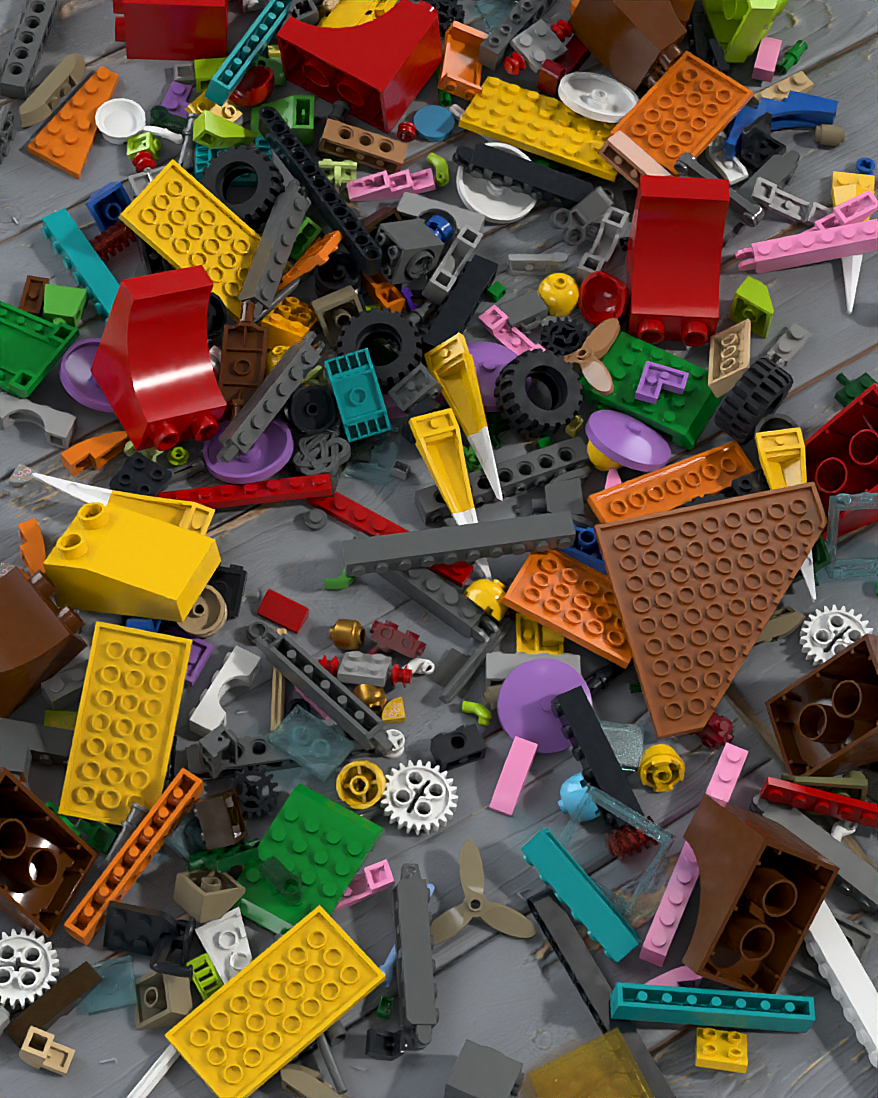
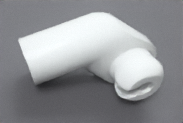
M414 658L407 663L409 669L412 670V674L428 675L435 669L434 664L427 659Z
M840 820L833 825L830 835L841 842L842 837L855 832L858 823Z

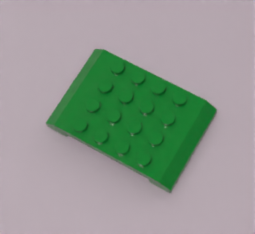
M0 301V390L21 399L28 397L80 336L79 329L63 322L56 325Z
M619 331L614 343L599 359L610 373L614 385L613 392L610 395L597 393L586 382L584 374L579 380L583 387V391L580 392V395H583V401L592 404L594 400H597L672 435L671 442L691 451L726 395L724 394L718 398L714 395L708 386V370L623 331ZM646 361L689 373L683 395L661 389L656 405L635 399Z
M299 784L293 789L257 847L259 857L250 860V863L245 866L237 879V882L245 888V893L229 910L231 911L239 907L242 918L273 935L279 933L284 935L319 905L331 917L370 851H373L384 833V828Z

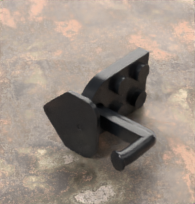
M110 900L107 907L103 947L151 956L150 968L153 971L192 980L193 965L185 966L190 955L196 920L194 917H190L189 921L175 920L174 917L164 911ZM175 949L182 950L180 965L167 963L169 955Z

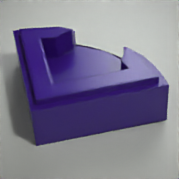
M408 287L401 289L400 293L406 299V310L410 314L413 309L418 308V305L412 302L410 297L413 294Z

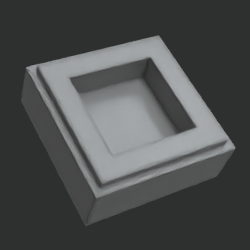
M194 63L173 64L175 82L195 84Z

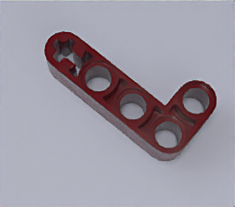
M575 35L565 46L568 49L567 52L555 61L546 59L539 71L537 88L555 98L559 96L558 87L561 79L567 74L578 72L591 55L588 48Z

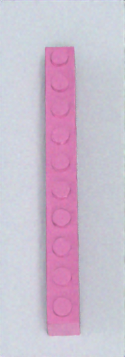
M726 742L705 794L729 803L749 751ZM687 841L683 846L639 956L640 959L659 967L663 966L700 875L696 857Z

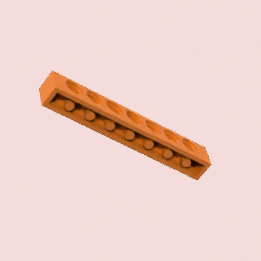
M184 768L180 770L64 923L67 934L87 947L106 921L109 901L120 902L169 838L176 825L178 826L186 812L204 791L203 780Z

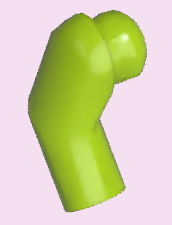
M463 700L461 712L479 716V725H490L492 713L483 704Z

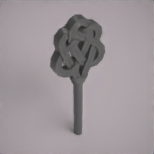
M340 413L334 424L320 434L307 433L300 438L298 443L300 451L295 454L293 462L296 471L301 472L302 476L330 473L331 478L338 472L339 466L351 457L350 444L341 438L342 419Z

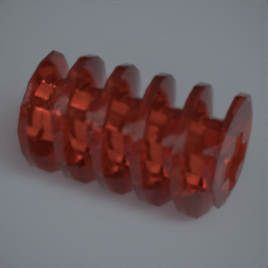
M117 221L114 223V226L111 225L107 230L102 231L100 235H96L94 240H89V243L100 258L109 261L108 253L113 257L116 256L115 249L122 252L121 244L129 247L128 239L134 243L136 242L134 231L123 221Z
M647 816V819L642 818L638 820V823H630L629 827L625 825L621 827V830H613L612 834L606 833L604 839L612 856L617 855L620 860H623L624 851L630 857L633 856L632 848L637 853L641 852V844L646 849L650 848L649 841H652L657 846L658 831L653 819Z

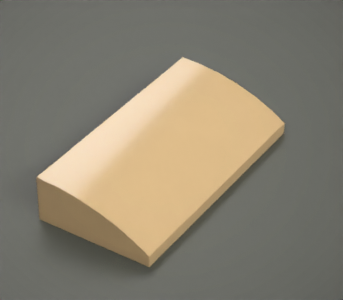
M749 318L711 336L708 386L717 398L732 390L736 382L749 369L751 321Z

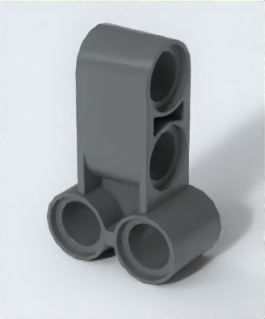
M598 186L571 210L568 211L563 208L552 212L549 222L553 228H563L565 230L563 232V240L567 245H578L585 240L584 228L611 206L613 201L602 187ZM558 213L563 214L565 217L563 225L559 224L556 220ZM571 230L577 231L579 236L577 241H573L570 238Z

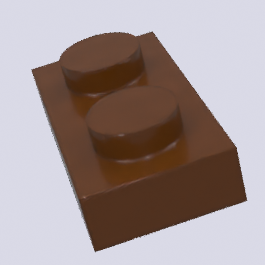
M27 275L18 309L40 317L44 305L45 284H50L49 278Z

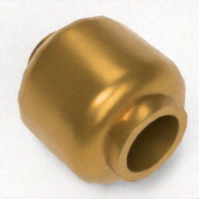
M350 619L337 620L335 625L331 626L329 632L330 640H333L334 646L338 649L357 650L360 645L364 644L366 636L365 627L358 620Z
M358 684L353 690V694L375 714L383 710L387 702L383 687Z

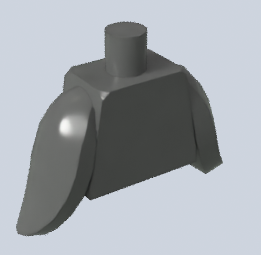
M589 464L553 478L545 486L544 498L532 499L533 512L546 511L547 514L570 511L573 524L576 527L584 529L588 527L594 528L596 524L585 518L581 485L586 482L593 472Z

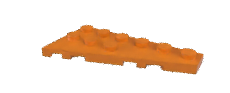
M101 66L27 146L28 152L79 180L82 168L87 162L88 153L92 149L99 131L95 115L98 108L112 98L119 81L118 74Z

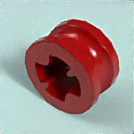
M402 122L398 125L397 138L399 140L411 142L415 139L416 126L414 124Z

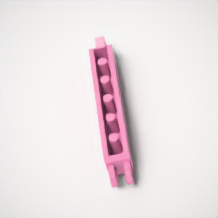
M873 219L752 243L751 247L735 252L737 260L752 258L738 263V268L740 271L755 269L756 273L761 274L877 251L878 220Z

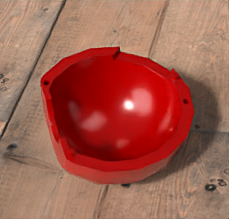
M253 66L229 99L240 107L253 108L263 104L271 96L275 86L273 69L265 66Z
M595 271L585 278L579 289L578 305L583 317L590 324L598 326L609 318H617L620 321L626 313L629 304L628 288L620 279L601 271Z

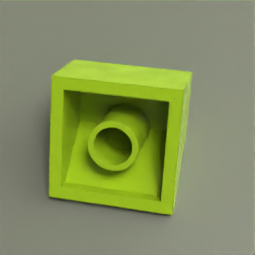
M748 276L734 294L729 318L737 323L749 318L751 321V331L766 339L774 314L773 305L767 286L761 281Z

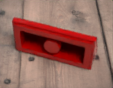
M268 589L258 608L257 615L298 634L309 617V609Z

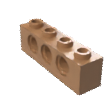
M328 118L318 150L394 174L401 170L408 144Z

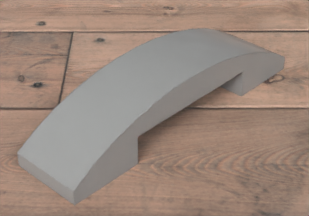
M761 177L757 178L751 196L769 210L811 227L815 226V221L832 212V209L819 203H809L778 189L776 184Z

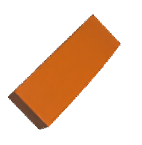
M362 271V283L374 303L379 304L382 311L383 308H390L391 313H395V311L406 312V299L394 285H391L380 273L368 275Z
M119 431L84 440L60 453L62 464L73 477L91 464L98 470L123 453L125 444L130 441V438L126 431Z
M34 517L18 524L19 535L24 543L19 546L20 555L31 576L38 570H41L46 575L43 566L46 560L44 540L40 527Z

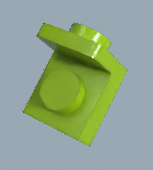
M150 131L127 139V156L131 160L139 152H149L154 160L160 159L161 143Z

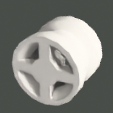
M391 729L386 732L388 733L387 738L393 743L394 748L385 757L396 759L404 752L405 738L400 731Z

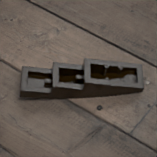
M85 961L40 996L8 1025L4 1031L21 1049L30 1026L47 1031L63 1014L68 1015L103 979Z

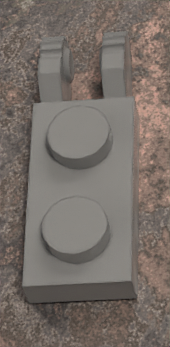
M554 252L552 255L508 254L507 274L550 275L564 273L567 269L565 263L568 262V255L562 252Z
M794 323L774 344L764 358L776 359L778 361L776 364L783 368L810 341L812 334Z

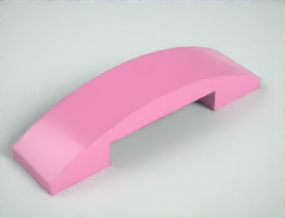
M495 304L478 317L482 325L500 345L509 348L517 355L527 350L532 351L539 348L543 352L545 351L540 344L537 343L535 345L516 327L510 330L507 324L509 317Z
M387 859L365 867V872L356 875L335 911L364 901L394 884L395 881Z

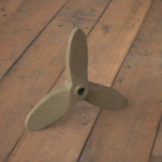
M471 840L465 841L461 847L459 857V876L465 899L462 904L444 912L432 922L430 935H433L434 946L455 936L472 919H480L492 929L511 937L520 939L534 937L536 928L528 918L508 906L487 901L483 896L484 870L481 856L474 842ZM476 903L478 904L479 908L473 909L471 907V904Z

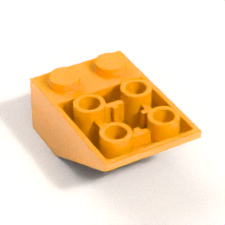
M288 296L261 322V326L269 327L268 348L271 350L276 346L291 347L293 344L299 343L310 331L315 332L319 325L312 304L308 305L295 297Z

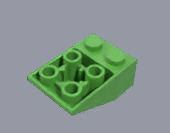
M292 95L251 108L250 131L257 133L258 137H263L258 129L259 110L270 106L278 111L302 145H313L314 96Z

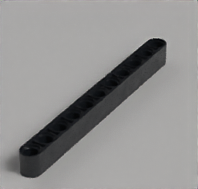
M270 106L261 108L258 119L259 132L293 178L299 181V186H305L308 189L307 197L333 232L339 230L343 235L341 243L361 270L368 275L379 273L382 259V251L278 111Z
M547 888L527 898V904L531 913L640 1098H676L632 1022L625 1019H611L610 995L612 989L553 890Z

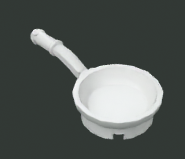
M124 98L112 99L102 104L95 115L96 125L101 131L102 136L113 144L124 145L127 139L149 131L152 135L161 136L162 138L174 141L176 144H181L184 141L181 134L171 132L167 128L145 126V112L133 100Z

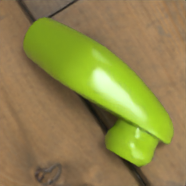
M431 152L427 156L426 161L435 167L436 184L444 187L450 180L449 165L445 159Z

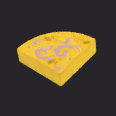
M402 697L391 700L384 707L382 712L384 724L405 721Z

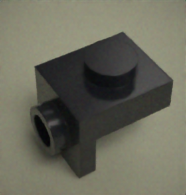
M376 1028L368 1029L365 1055L390 1061L397 1059L404 1054L407 1048L406 1031L400 1029L392 1033Z

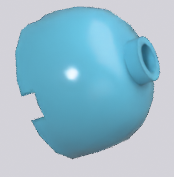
M579 772L565 780L560 789L561 800L557 801L562 813H568L576 821H589L601 816L600 810L595 804V799L582 773Z

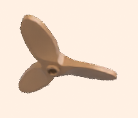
M609 318L603 321L586 338L580 349L563 356L566 363L570 362L573 365L572 370L583 372L589 386L601 395H610L614 388L608 369L599 359L609 350L619 334L620 324L617 318Z

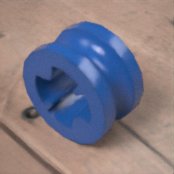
M869 158L859 159L855 168L856 174L873 175L875 169L874 161Z

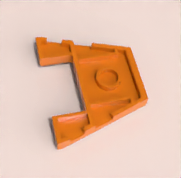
M339 230L324 235V239L320 237L315 238L314 242L309 245L292 268L282 274L276 292L299 276L311 271L316 265L321 266L329 260L328 255L339 248L338 243L343 238Z

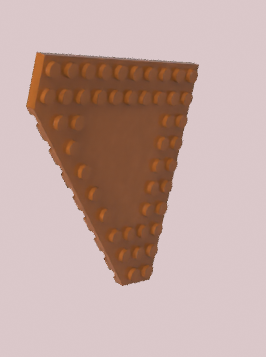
M814 481L594 526L596 539L657 740L702 731L828 522Z

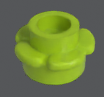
M174 447L173 450H169L167 453L169 463L175 468L186 464L189 452L183 450L182 447Z

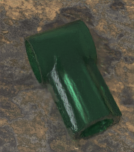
M158 105L150 110V126L167 128L169 131L181 135L183 130L186 129V118L169 113L166 107Z
M275 856L266 859L258 869L259 873L282 895L283 900L288 904L300 902L304 892L299 877L293 875ZM290 886L297 887V890L292 893L286 892V889Z

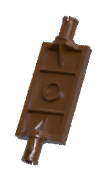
M247 301L241 303V316L238 323L224 325L218 387L227 404L225 410H231L230 423L264 381L266 373L269 327L255 324L253 321L255 304L249 302L247 306Z

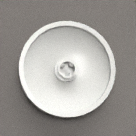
M574 72L567 74L561 79L558 87L560 99L570 109L585 117L602 122L619 123L639 102L637 95L630 88L615 79L596 73Z
M497 142L485 143L488 146L531 161L522 151L511 145ZM459 166L456 183L460 198L470 211H476L479 214L485 215L486 221L498 224L515 222L526 216L537 202V200L527 194L513 192L510 188L494 185L483 178H475L465 172L466 167Z

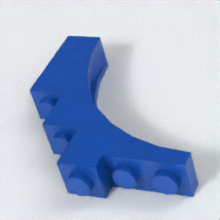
M790 90L788 98L784 97L783 101L761 97L759 105L755 104L754 108L744 106L726 126L727 138H724L722 150L725 151L724 160L732 161L740 149V134L742 130L750 126L764 113L769 112L772 114L771 131L786 127H816V125L821 126V124L833 125L838 101Z

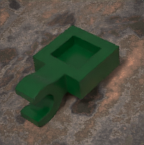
M80 818L75 826L78 830L89 835L86 843L105 855L109 853L120 833L102 821H97L94 825L91 821Z

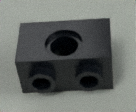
M476 724L462 725L455 731L449 733L442 732L431 739L430 751L436 764L440 766V773L485 758L486 745ZM458 744L461 745L462 748L456 749L452 745Z

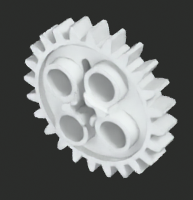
M833 605L830 611L824 606L822 612L816 609L814 615H808L807 621H804L799 634L801 636L799 644L803 645L801 652H808L806 660L813 659V667L818 664L821 665L836 655L835 653H839L852 644L853 641L850 638L858 640L867 633L872 634L873 628H866L869 621L861 622L862 614L855 617L853 615L854 609L845 612V606H842L841 610H837V607ZM846 628H850L849 630H847V632L844 633L842 639H839L843 631ZM834 641L835 644L832 646L831 650L828 653H825V651L831 647L832 642Z
M409 760L407 767L400 763L398 770L392 768L390 775H385L386 789L381 798L380 807H387L383 815H391L389 823L392 824L397 821L398 830L405 826L407 827L406 833L409 834L411 829H415L416 835H419L420 829H424L428 835L431 827L437 832L439 824L445 827L447 819H452V812H455L457 807L455 803H457L458 796L454 795L456 794L457 787L452 786L453 778L446 779L447 771L439 773V765L432 769L430 768V761H428L426 766H422L421 760H418L417 765L414 766L411 760ZM416 780L419 784H412L409 781ZM430 782L428 786L424 789L423 796H420L418 798L425 783ZM431 792H436V793H438L440 796H433V795H431L430 793H431ZM398 798H403V799H405L407 802L402 803V802H399L397 799H398ZM414 798H418L411 813H407L413 805ZM419 810H424V811H426L428 814L422 815V814H420L418 811H419Z
M12 929L11 936L9 937L5 932H2L3 939L0 940V978L3 976L10 978L8 982L0 983V1004L4 1007L9 1002L11 1009L14 1010L16 1004L20 1003L21 1008L25 1009L26 1002L34 1003L35 998H39L43 995V992L50 989L49 985L57 983L54 977L60 975L59 969L56 968L60 964L59 959H54L57 957V951L51 950L52 943L47 942L44 944V935L36 939L35 931H32L27 936L25 929H22L20 935H17L15 929ZM6 953L14 954L10 959L2 958ZM31 955L39 957L36 961L31 962L27 960ZM31 978L35 980L31 985L23 984L26 979Z

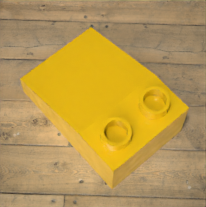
M92 502L84 504L79 509L78 514L65 533L58 539L57 544L44 561L43 566L47 577L58 589L53 595L57 607H62L67 603L71 608L183 622L220 564L221 558L216 540L125 508L107 507L102 503Z

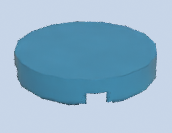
M429 105L416 112L413 124L416 126V134L420 138L429 139L431 142H439L450 137L454 130L455 120L448 109L442 106Z

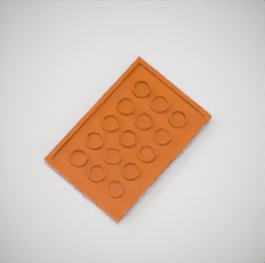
M686 50L682 57L669 68L611 130L610 137L621 130L671 175L680 177L681 175L674 168L676 160L685 152L697 158L753 97V91Z
M556 548L547 549L543 552L531 551L501 603L626 669L632 659V655L608 576Z

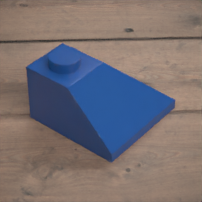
M121 182L108 183L94 192L85 203L105 241H109L129 228L118 218L131 203Z

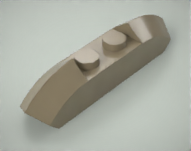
M77 53L67 54L21 105L19 112L22 128L35 125L46 119L53 113L52 109L57 107L62 97L66 96L70 89L80 82L85 71V59Z
M789 606L775 610L756 643L769 642L773 637H775L776 641L787 637L802 624L806 616Z
M286 1064L280 1069L282 1088L296 1098H350L336 1093L334 1087L324 1080L320 1082L318 1079L321 1074L311 1068L296 1064Z

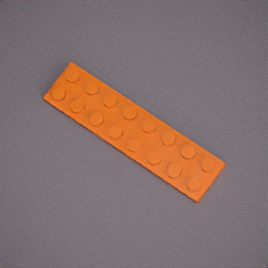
M734 440L592 494L588 497L587 502L601 524L682 508L686 502H691L692 498L697 496L703 498L704 494L712 493V496H716L731 490L732 480L754 472L756 469L737 441Z

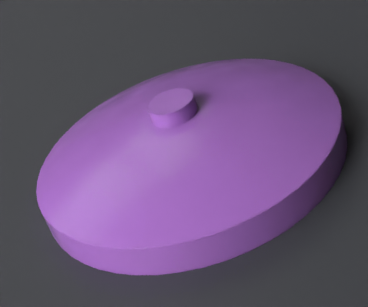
M101 338L85 339L74 343L64 353L59 366V376L62 385L76 401L84 406L97 411L114 412L90 371Z
M492 342L467 343L469 353L474 361L484 412H501L495 404L498 401V398L494 397V389L497 388L495 381L500 376L499 372L518 355L509 348ZM526 377L525 380L527 394L531 384V377Z
M599 410L591 414L586 423V434L592 444L608 458L623 466L644 472H654L665 467L670 459L671 450L663 436L650 425L625 413L615 410Z
M274 417L248 452L244 455H239L237 458L233 457L228 463H221L216 456L223 447L219 437L230 424V420L219 426L218 433L213 438L207 440L203 448L206 467L214 477L227 483L246 484L266 479L282 469L292 455L294 444L288 426L282 420Z
M540 658L521 664L507 676L498 694L497 712L503 730L512 741L517 736L538 744L537 753L539 754L556 753L567 749L572 744L562 733V724L551 710V701L556 696L581 685L592 706L590 690L585 680L574 668L559 660Z

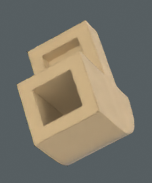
M30 1026L19 1052V1057L34 1068L40 1069L42 1067L65 1076L75 1050L53 1042L55 1035Z

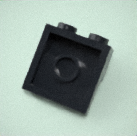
M220 563L207 585L212 586L221 594L227 605V615L239 617L248 573L243 570V566L230 564L228 568L221 566ZM202 606V609L197 608V610L204 611V607Z

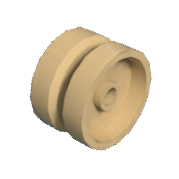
M206 585L185 620L177 622L182 630L192 636L209 638L217 634L225 625L228 616L227 605L215 588ZM202 606H203V607H204L203 613L198 614V613L196 612L197 608L202 609Z

